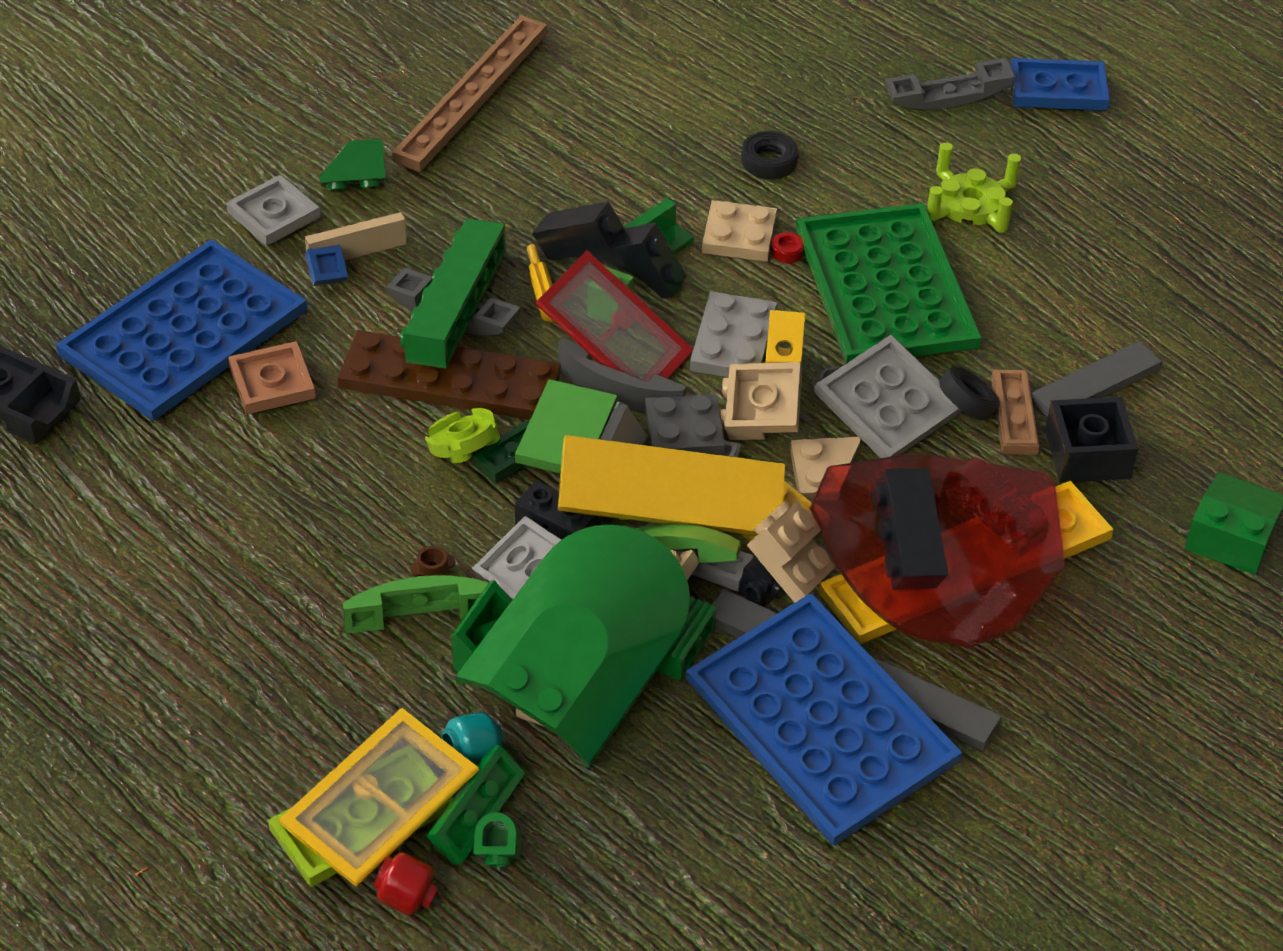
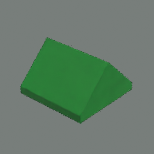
M495 580L488 583L452 634L453 671H460L512 601Z

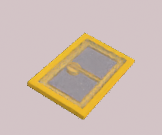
M401 708L279 819V824L357 887L387 856H390L479 771V768L410 713Z

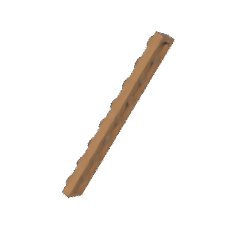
M520 15L393 150V162L421 172L547 35V24Z

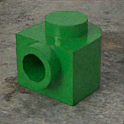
M494 812L483 816L475 828L474 855L479 859H485V866L510 867L511 859H521L522 835L520 828L512 819L502 813Z

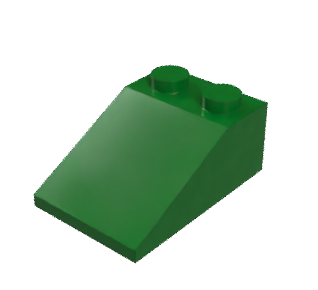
M1218 472L1205 492L1192 519L1184 549L1256 575L1282 516L1283 494Z

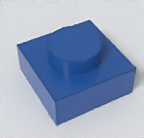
M340 245L307 250L305 256L313 286L347 280L348 273Z

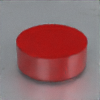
M792 232L777 234L772 239V256L783 263H794L801 260L804 256L802 238Z

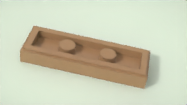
M993 369L991 376L992 388L1000 402L996 410L1002 454L1038 455L1039 441L1028 370Z

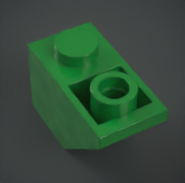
M383 140L349 141L319 176L320 185H327V190L329 191L347 189L346 184L360 183V188L380 187L379 181L386 180Z

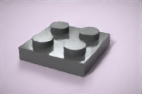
M716 394L645 398V413L650 446L724 455L725 442Z

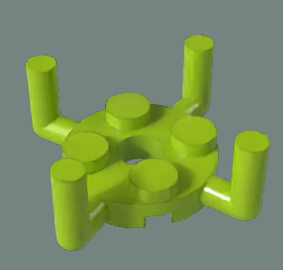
M947 142L941 143L936 174L943 181L941 187L932 186L929 191L927 212L931 221L935 222L944 217H949L959 223H962V219L973 220L972 225L989 223L998 233H1005L1009 227L1013 201L1006 197V191L1015 188L1017 185L1021 156L1015 153L1008 156L1005 178L999 181L986 176L985 171L978 168H972L967 173L955 175L950 170L953 146Z

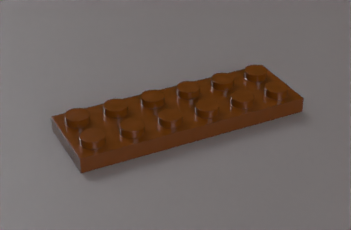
M358 330L338 375V387L468 410L484 408L490 410L493 414L528 420L532 417L548 380H559L561 364L458 346L447 368L407 363L405 361V348L400 346V337Z

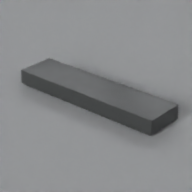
M1138 341L1032 392V402L1048 417L1051 400L1104 398L1159 371L1162 361Z

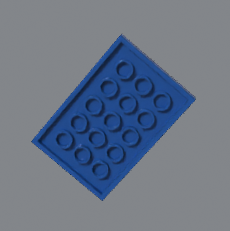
M211 239L57 343L56 349L60 357L154 421L229 367V356L252 351L308 310L307 300Z
M812 593L686 670L687 681L833 846L961 761L962 752Z

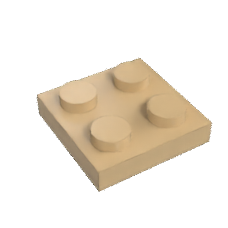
M712 200L702 242V253L768 262L777 208Z

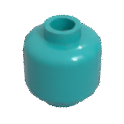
M483 712L450 719L440 737L476 766L486 752L493 746H502L504 740L500 725L494 723L493 719Z

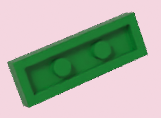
M501 745L493 746L486 752L477 765L479 771L461 787L427 834L430 841L453 865L463 863L473 849L475 828L479 820L489 813L499 812L525 775V772Z

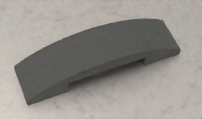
M1007 58L976 63V73L919 83L916 74L885 79V85L892 102L915 109H939L965 105L993 95L1015 82V76Z
M404 268L386 287V292L404 307L413 311L415 306H419L425 287L430 286L433 277ZM491 297L485 305L479 303L465 333L485 336L504 333L521 313V307Z
M562 337L558 341V363L561 364V371L570 381L577 386L617 395V401L625 403L630 411L646 414L645 398L686 396V386L657 374H654L649 382H645L592 361V357L579 344Z

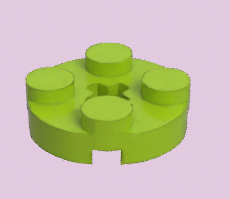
M474 408L471 409L473 415L462 417L460 411L439 419L429 427L428 433L430 437L425 436L430 453L436 457H450L452 463H461L470 459L472 452L484 446L495 444L499 441L500 435L494 414L488 409Z

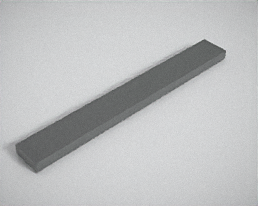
M723 589L713 602V605L716 607L715 627L737 638L778 614L726 589ZM872 657L944 734L984 751L1000 725L1001 715Z

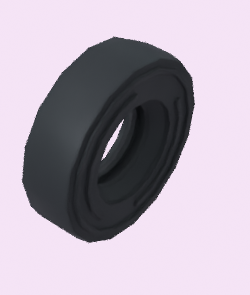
M774 131L757 132L750 135L743 142L741 162L744 169L756 177L778 179L791 174L796 168L799 151L796 142L785 134ZM773 151L779 153L781 157L766 159L760 157L758 153Z
M952 366L939 381L944 395L954 405L979 420H988L1000 405L999 398L983 380L961 367Z

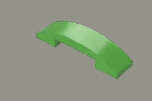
M671 523L634 528L656 538L669 550L697 549L699 563L737 561L741 551L740 540L707 527Z
M433 575L405 578L375 586L342 603L345 633L383 630V617L459 609L460 618L463 620L489 582L461 576Z

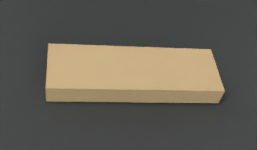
M399 212L305 236L306 252L309 249L340 245L345 261L406 245L405 218Z

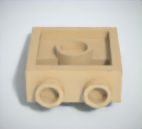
M801 362L730 364L729 378H723L722 384L723 397L727 399L726 409H721L720 411L722 430H726L729 440H765V433L798 432L802 384Z
M785 501L753 529L758 535L747 544L749 549L794 603L807 596L835 568L827 552L813 540L821 531V528L816 524L813 515L804 509L798 501L793 505Z

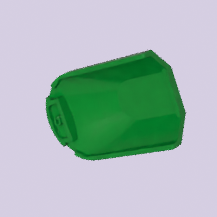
M599 525L584 528L568 535L546 554L457 673L456 683L462 687L465 684H470L489 690L557 734L581 758L582 764L590 768L677 643L684 630L689 612L690 594L688 582L680 563L664 544L649 534L634 528L620 525Z

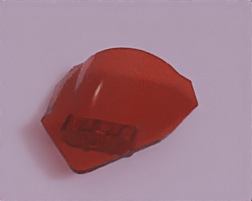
M914 454L839 464L827 467L809 508L822 531L827 548L837 568L857 596L884 621L896 629L922 640L950 642L970 648L1017 631L1050 586L1063 572L1065 566L1054 481L1050 476L1039 471L987 464L982 459L976 457L969 460H960L935 455ZM929 468L948 569V576L936 589L892 590L891 579L885 574V544L878 535L879 509L872 500L873 484L885 469Z

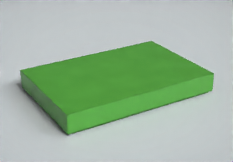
M549 379L516 450L515 463L561 474L562 448L565 435L600 439L616 405L617 395Z

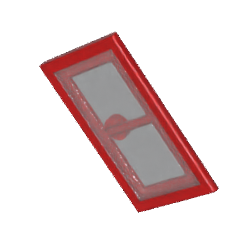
M588 250L535 302L549 318L598 363L645 382H649L654 374L668 379L693 351V348Z

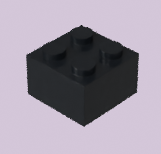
M1122 397L1051 400L1045 433L1060 483L1068 481L1084 482L1131 479L1138 446Z

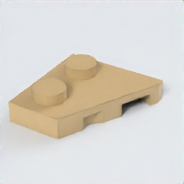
M860 437L791 440L790 453L797 491L811 502L836 501L841 491L842 482L846 480L850 471L851 462L859 452Z

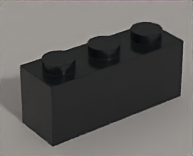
M929 468L885 469L872 487V500L874 505L878 506L880 515L878 535L880 540L884 541L886 550L884 559L885 574L891 579L892 590L936 589L948 576V569Z

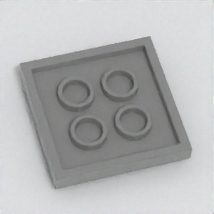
M889 335L818 382L813 391L886 464L959 415L962 411L944 395L940 388L939 380L892 335Z

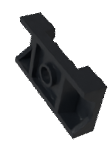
M0 345V381L5 379L0 383V419L5 422L7 432L36 445L81 400L77 380Z

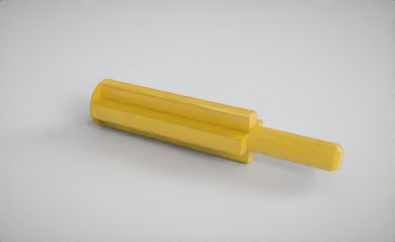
M530 244L527 246L531 263L529 265V276L536 300H538L552 286V281L546 263L540 261L536 245ZM539 308L541 318L544 321H553Z

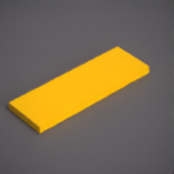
M565 435L562 448L558 511L661 524H690L717 531L757 536L758 534L753 529L783 503L785 464Z

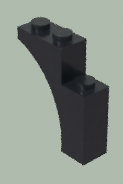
M609 201L547 213L532 232L548 260L562 257H581L588 250L597 260L614 265L634 275L654 290L662 299L673 297L687 277L657 223L624 228Z

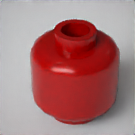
M401 852L394 858L387 856L372 887L378 889L377 899L380 903L410 916L416 913L420 906L428 909L439 886L432 883L435 871L431 865Z

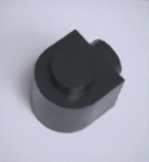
M757 557L744 566L740 593L746 596L748 600L765 607L774 598L780 599L786 593Z

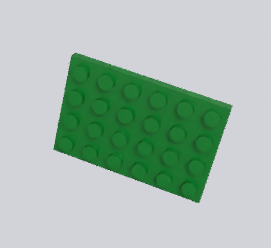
M924 203L796 218L795 228L797 234L802 238L804 253L845 364L889 335H892L913 356L980 348V333Z

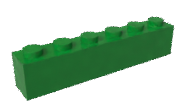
M466 218L460 231H455L453 243L450 249L445 250L442 264L439 268H435L430 286L424 288L419 306L413 308L410 323L407 327L404 326L401 331L400 346L405 348V361L407 363L447 368L506 252L505 223Z

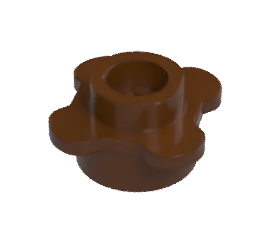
M424 547L417 554V563L412 564L410 567L411 574L415 577L445 575L448 569L454 567L455 559L453 556L447 555L446 551L441 547Z

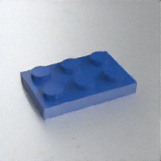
M1011 58L1010 67L1015 76V82L1012 83L1014 106L1025 108L1086 109L1090 111L1108 110L1110 99L1103 61Z

